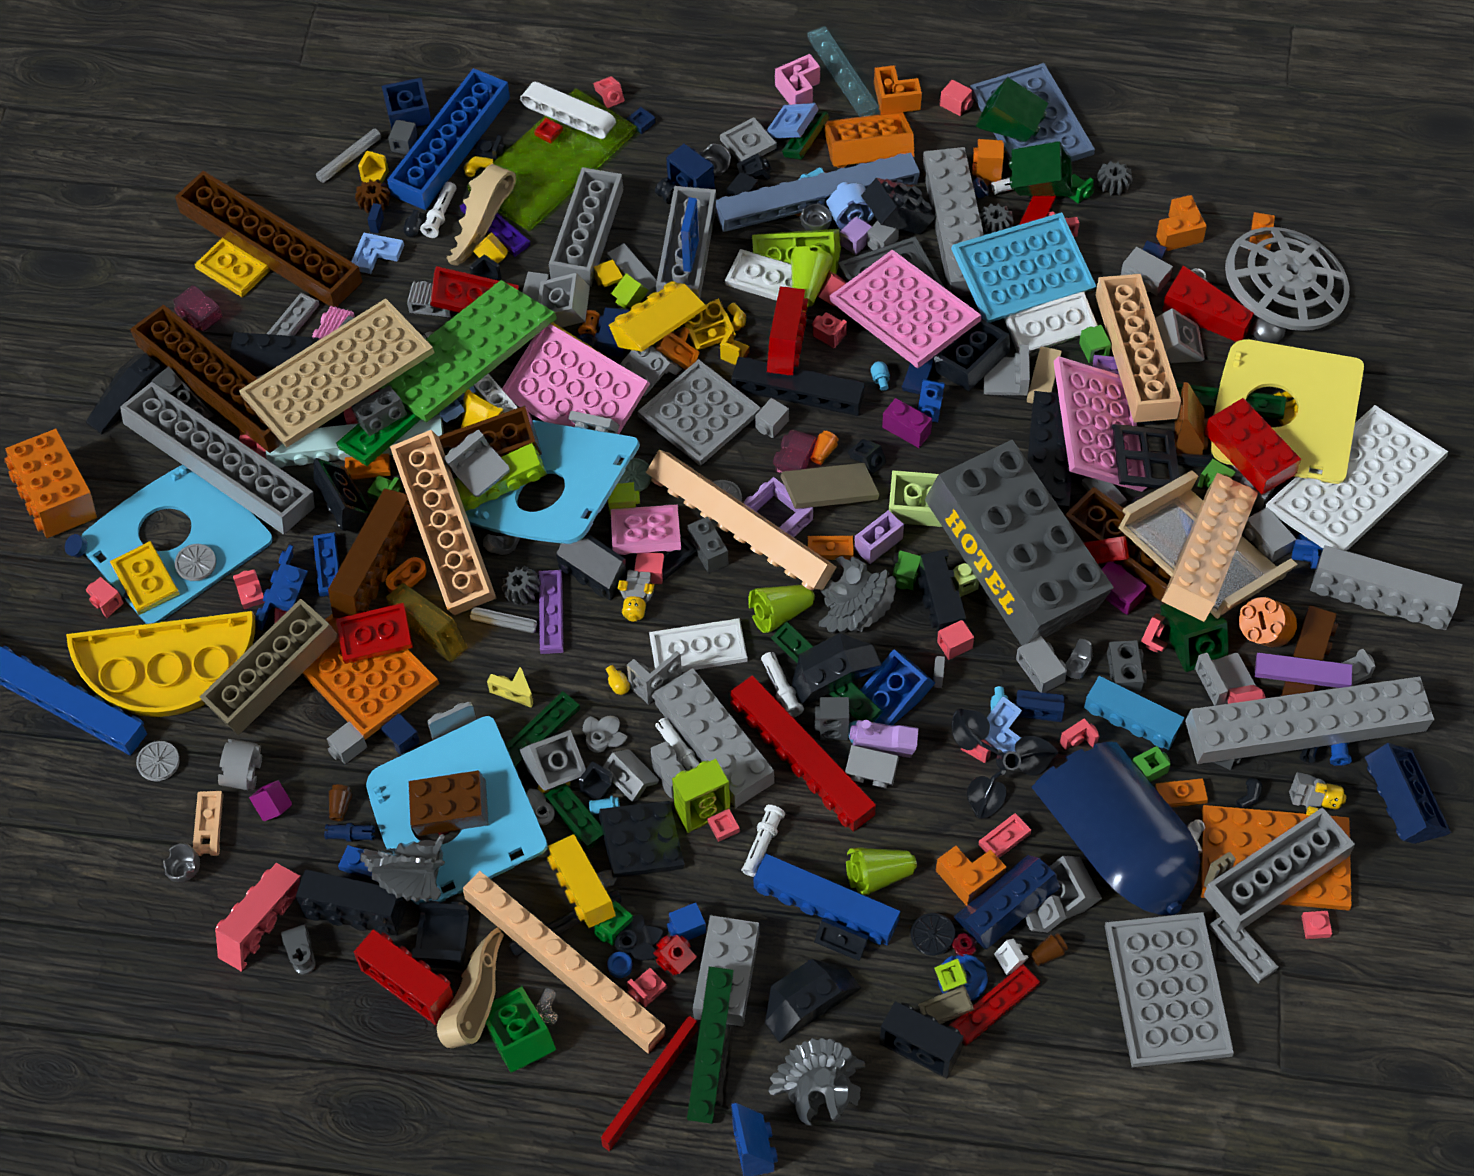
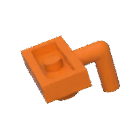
M687 327L669 333L658 341L655 348L685 370L696 362L700 353L686 343L689 334Z

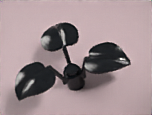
M962 708L957 709L954 713L951 726L952 735L955 742L961 748L972 750L979 744L981 747L997 754L996 764L1000 770L991 779L986 776L976 777L971 781L967 789L969 804L979 819H984L994 814L1005 800L1006 788L1002 783L995 782L996 778L1005 774L1006 770H1016L1018 768L1026 775H1038L1047 768L1052 759L1058 754L1057 749L1049 742L1035 736L1020 738L1015 743V751L996 749L981 741L988 736L990 731L989 721L982 713Z

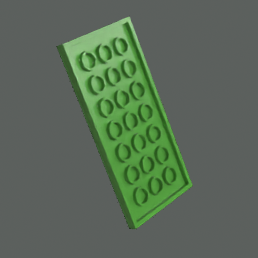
M501 280L425 339L433 347L434 354L378 390L389 385L401 398L406 409L425 422H428L557 319L554 311Z

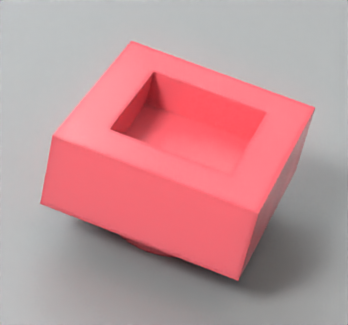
M730 809L708 818V824L718 842L740 832V828Z
M1328 911L1303 912L1302 922L1306 939L1331 937L1332 930Z

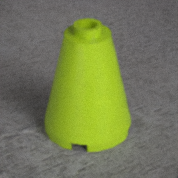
M809 246L794 248L791 254L792 288L805 289V298H808V307L814 304L830 271L833 257L822 249L818 248L816 252L811 251Z
M803 585L756 588L750 591L748 596L749 609L754 608L755 615L752 616L753 621L763 633L772 632L786 621L791 620L813 605L815 599L814 592Z
M850 848L847 852V855L851 854V860L846 861L851 888H856L857 893L864 896L912 875L917 867L915 856L911 855L909 851Z

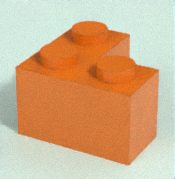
M895 65L875 68L874 86L881 115L921 110L922 92L918 78L898 81Z
M978 139V147L973 148V162L977 163H973L972 176H976V178L981 177L986 185H991L992 182L1001 180L1004 154L1003 140Z
M1192 195L1172 199L1169 218L1159 220L1156 237L1160 245L1167 247L1166 251L1202 243L1207 226Z
M955 846L937 859L936 872L967 906L1006 873V866L991 849L971 863L962 851Z

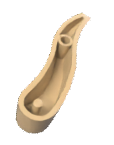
M491 164L480 176L469 182L471 192L469 198L463 200L467 207L465 217L459 220L462 232L455 237L457 247L450 250L453 255L447 256L448 262L451 265L458 266L473 254L477 244L483 240L498 209L513 191L516 182L514 172Z
M498 927L491 931L471 954L468 967L461 976L463 978L462 983L450 1005L445 1009L438 1021L437 1034L441 1043L447 1048L473 1044L478 1041L482 1034L496 992V959L504 936Z

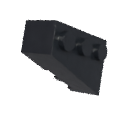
M947 549L921 555L919 576H916L918 589H922L924 593V606L926 609L929 608L931 613L929 615L931 627L936 628L937 633L939 630L960 620L966 623L959 590L956 591L952 580L955 577L954 572L949 570L947 566V558L949 557Z

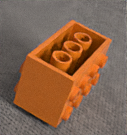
M57 429L5 448L8 457L4 459L8 469L11 470L8 471L13 484H17L20 498L25 499V506L29 515H33L35 518L34 523L38 532L43 531L45 537L49 538L97 518L91 492Z

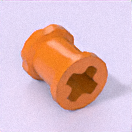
M587 310L586 321L579 327L578 333L580 335L592 334L595 336L600 314L593 310Z

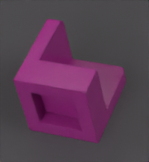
M279 780L262 786L249 797L263 821L281 815L292 805Z

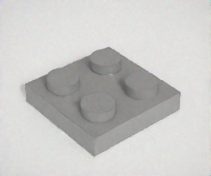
M754 117L720 134L721 142L738 162L757 153L763 156L776 149V142Z

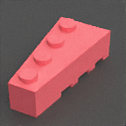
M278 863L270 870L268 869L264 872L256 886H252L248 890L246 897L240 903L238 902L234 905L227 918L217 924L215 932L219 959L241 972L247 965L244 960L249 953H256L260 947L258 943L265 932L269 934L277 921V915H283L295 899L300 885L299 875Z

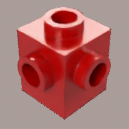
M666 935L656 944L658 949L653 952L657 957V964L665 971L668 969L672 975L680 974L696 958V955L689 949L691 947L690 943L683 936L679 937L678 935L670 937Z

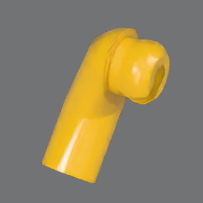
M473 157L464 165L465 175L473 177L480 167L487 168L493 164V159Z
M731 303L727 310L733 316L731 324L734 331H739L746 323V314L736 303Z

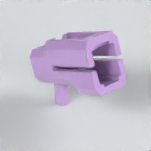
M858 720L855 726H851L850 739L853 740V746L910 758L917 747L918 728L904 725L891 726L870 722L869 720Z

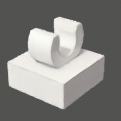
M1014 939L1006 940L994 953L1006 975L1013 973L1029 958L1028 955H1023L1020 950L1022 948L1021 944H1017Z

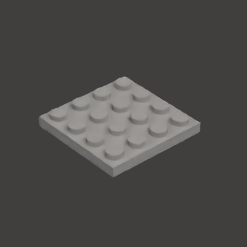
M698 359L638 411V417L701 466L754 420L761 407Z

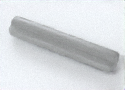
M473 607L470 619L473 621L534 633L537 629L536 620Z

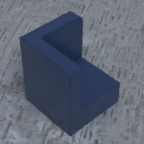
M397 714L382 726V731L393 741L395 749L400 755L406 754L420 743L417 731L400 714Z

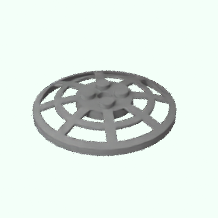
M1259 228L1239 237L1228 252L1225 271L1231 290L1248 310L1266 322L1291 330H1315L1334 322L1347 305L1349 283L1343 267L1327 248L1307 235L1286 228ZM1260 234H1273L1274 238L1265 239L1257 245L1245 241L1249 237ZM1283 235L1289 236V237H1293V238H1296V239H1298V240H1294V239H1290V238H1284ZM1278 243L1281 250L1273 253L1263 247L1268 244ZM1287 243L1300 246L1305 250L1302 253L1290 250ZM1241 246L1251 250L1248 257V268L1235 270V255L1238 247ZM1316 250L1321 252L1337 271L1332 270L1326 260ZM1257 253L1268 258L1265 266L1255 267ZM1313 254L1324 268L1315 267L1308 258ZM1266 274L1273 286L1268 288L1258 275ZM1317 275L1327 276L1326 290L1316 282ZM1251 276L1255 285L1265 294L1259 303L1245 291L1238 278ZM1334 278L1342 280L1344 295L1340 304L1330 295L1334 286ZM1311 288L1320 295L1311 300H1305L1304 293L1308 292ZM1282 291L1295 295L1296 300L1280 296L1278 292ZM1274 300L1280 304L1298 308L1299 319L1281 316L1266 309V307ZM1324 301L1334 310L1324 317L1308 319L1307 308L1317 306Z

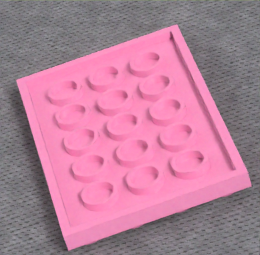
M894 250L888 252L830 295V302L917 368L921 367L981 321V314Z
M550 324L533 337L502 390L514 404L519 407L525 406L529 413L544 422L575 427V423L569 420L570 411L612 419L620 425L618 434H620L650 383Z
M1058 356L1054 360V368L1069 471L1142 492L1147 487L1119 484L1114 436L1111 426L1113 424L1137 426V423L1133 421L1120 375ZM1123 434L1125 450L1141 451L1139 435ZM1126 459L1128 475L1145 477L1142 460Z

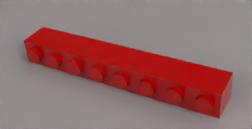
M753 675L731 690L730 704L737 713L741 712L746 717L745 720L752 729L756 728L761 733L763 741L767 745L771 744L776 749L778 757L782 761L786 760L791 765L794 774L806 781L809 790L814 794L817 793L822 798L825 807L830 811L833 810L838 815V819L844 827L848 826L854 832L875 816L876 804Z

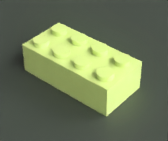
M892 471L889 511L903 524L942 527L925 501L939 474Z

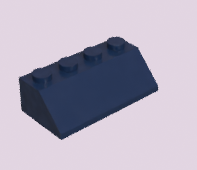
M1387 743L1365 757L1368 763L1367 769L1375 778L1378 785L1377 791L1386 802L1387 813L1394 820L1397 826L1396 832L1400 839L1417 844L1451 833L1412 749Z
M1027 855L957 913L954 918L987 950L1060 888L1056 873L1040 858Z

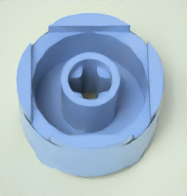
M843 182L837 186V190L826 201L839 229L842 230L855 216L866 222L873 218L874 214L861 197L866 190L864 185Z

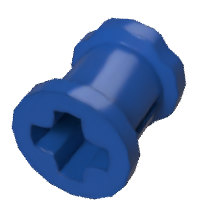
M1349 742L1329 745L1332 753L1330 764L1346 765L1352 762V758L1348 753L1347 745Z

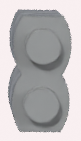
M665 741L651 748L652 766L656 775L662 779L665 793L673 799L672 778L685 769L677 761L676 752L672 745Z

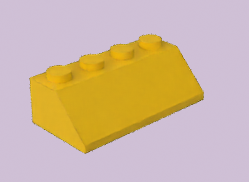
M672 281L665 284L664 288L659 292L650 294L644 302L633 305L631 307L632 310L618 315L615 321L609 324V327L619 348L643 352L705 310L706 306L686 284Z

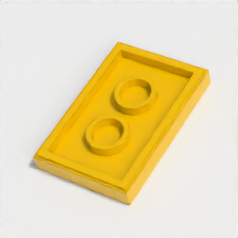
M224 238L219 240L195 263L196 269L242 298L270 271L266 264Z
M151 541L110 561L138 615L180 595Z

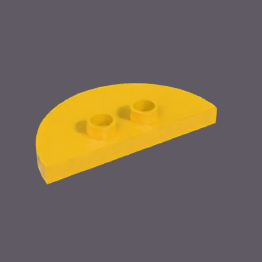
M252 611L72 633L66 634L67 644L72 661L80 676L103 700L112 706H118L123 711L149 717L173 716L205 705L200 696L253 645L255 615Z

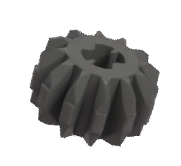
M1119 160L1117 163L1109 161L1108 165L1103 164L1097 173L1098 187L1102 188L1103 193L1108 191L1110 195L1117 193L1120 196L1122 192H1127L1132 184L1131 169L1127 168L1126 164L1121 165Z
M990 203L988 208L983 207L980 213L984 235L1013 227L1012 211H1008L1007 206L1001 207L999 203L997 206H993Z
M525 565L522 569L516 566L514 572L508 571L509 576L502 578L504 583L502 591L505 593V597L517 605L521 602L527 605L530 598L535 600L534 594L540 593L539 586L541 581L537 573Z

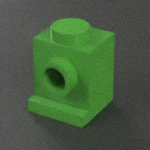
M1212 459L1201 473L1198 486L1202 488L1205 485L1209 488L1217 473L1234 480L1236 472Z
M899 551L898 563L895 564L893 576H896L897 581L896 587L913 590L916 576L919 574L921 556Z
M1158 746L1136 756L1132 760L1149 782L1167 774L1170 768L1168 755L1165 752H1161Z

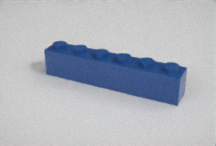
M768 854L764 856L753 878L754 888L760 894L774 896L781 903L789 906L791 904L795 905L808 915L815 914L868 935V939L875 944L882 943L888 945L899 922V910Z

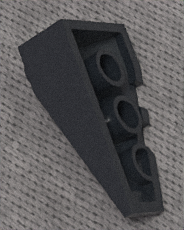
M146 354L135 355L118 370L87 418V424L101 435L122 418L120 406L150 384L162 372L160 365Z

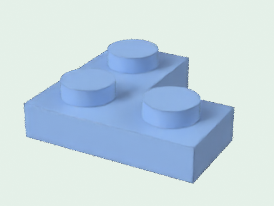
M363 233L351 262L359 266L360 272L371 274L377 258L398 262L404 242L399 239Z
M1004 696L987 716L990 731L985 740L996 749L1015 751V743L1020 737L1008 728L1022 710Z

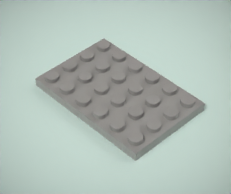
M1204 913L1106 922L1105 931L1131 1066L1140 1067L1232 1057L1234 1052Z

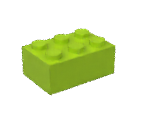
M716 758L711 761H703L696 768L689 771H681L672 778L675 811L687 833L708 824L709 817L730 809L729 781Z

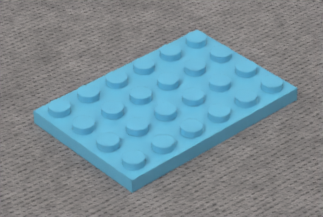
M1063 213L963 241L951 247L983 320L988 323L1083 291L1084 293L1093 291L1096 288L1095 282Z

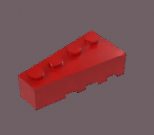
M1185 266L1181 268L1167 292L1162 310L1166 312L1173 308L1197 323L1199 327L1235 342L1244 340L1250 329L1254 314Z

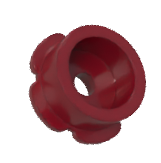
M966 933L959 934L952 942V947L959 956L964 957L963 954L973 955L976 951L975 946L977 942L975 938L968 936Z

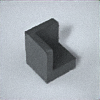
M401 120L395 121L388 137L392 152L407 154L414 146L418 138L415 123Z

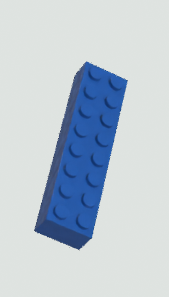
M473 68L387 179L391 196L426 210L444 187L445 182L450 179L509 101L508 82Z

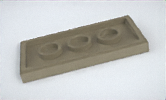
M865 463L783 471L781 474V479L795 509L878 500L879 492Z

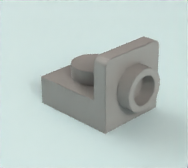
M1363 648L1358 650L1355 657L1342 662V664L1352 665V686L1370 678L1375 669V662L1372 656L1367 654Z
M1051 895L1025 918L1031 931L1048 933L1067 917L1059 896Z

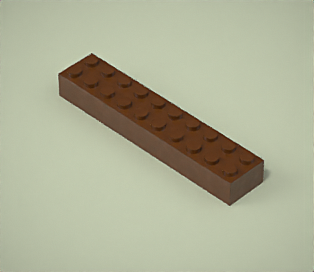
M202 171L175 196L180 213L263 262L269 269L328 306L338 307L362 283L359 266L205 171Z
M164 304L130 329L137 346L165 369L169 366L188 388L266 451L271 453L283 444L239 392V390L254 382L257 378Z

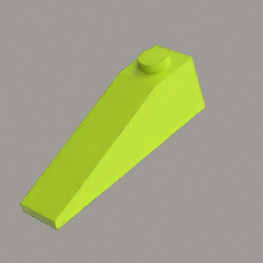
M840 229L752 235L753 253L791 264V254L794 248L809 246L811 251L816 252L818 248L822 249L833 257L830 271L837 274L841 251Z

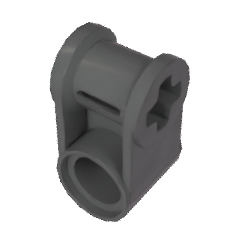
M304 924L281 932L289 960L293 964L295 971L300 975L311 973L316 966L306 925Z

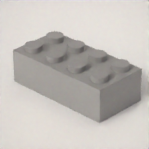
M710 915L693 1004L694 1019L701 1020L708 967L732 969L734 974L727 1024L743 1026L759 939L758 922Z

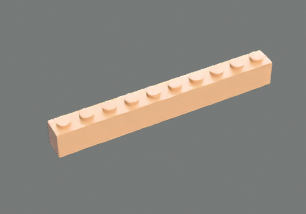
M658 450L646 471L652 477L651 481L661 487L663 485L669 488L667 491L669 494L676 498L682 497L685 499L683 502L685 505L692 509L698 508L701 510V516L704 518L708 517L710 521L714 519L718 522L717 527L726 532L730 530L735 534L733 537L744 544L747 542L751 545L750 549L759 555H766L769 563L776 567L782 566L785 568L784 573L794 579L797 577L803 581L801 584L807 589L813 591L814 588L819 590L825 588L837 568L834 564L672 454Z
M479 871L463 887L464 897L471 905L522 946L649 1054L665 1036L664 1024L485 874Z

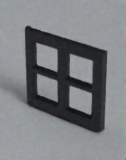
M1113 424L1111 426L1114 436L1119 484L1161 488L1180 477L1174 439L1175 432L1173 430ZM1123 434L1141 435L1142 451L1125 450ZM1147 436L1165 438L1167 454L1149 452ZM1126 459L1144 461L1146 477L1128 475ZM1150 461L1168 463L1170 480L1152 478Z

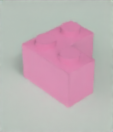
M811 54L775 69V86L790 105L813 103V86L820 83V66Z

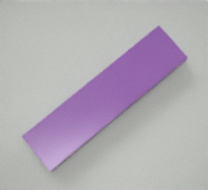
M562 570L539 571V579L541 581L539 586L540 654L564 653Z
M1257 653L1255 677L1343 688L1352 686V665Z

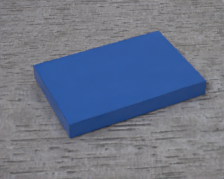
M691 197L688 199L681 228L683 271L686 272L692 271L699 243L698 205L696 198Z

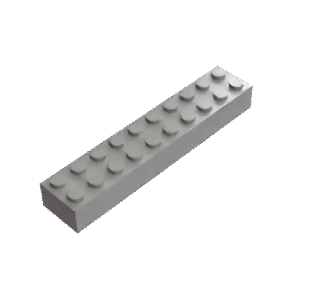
M151 382L120 406L124 425L282 534L289 531L315 508L313 491L155 383Z
M1413 677L1195 708L1190 710L1185 722L1197 764L1424 732L1434 721V717L1421 677Z

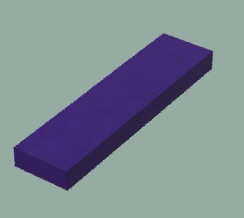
M463 203L460 205V209L466 214L467 207ZM496 213L487 233L490 234L492 232L508 249V252L516 257L530 246V241Z

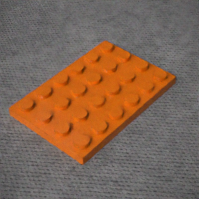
M331 614L325 620L338 634L336 623L338 618L333 617V614ZM339 638L302 673L342 717L359 731L365 740L397 714L402 713L439 685L438 679L408 649L345 664L342 658Z
M1203 805L1202 821L1205 824V830L1202 831L1201 898H1205L1206 887L1204 882L1211 863L1226 853L1231 852L1236 858L1234 867L1309 816L1303 813ZM1331 816L1350 838L1349 817ZM1350 856L1280 904L1350 910Z

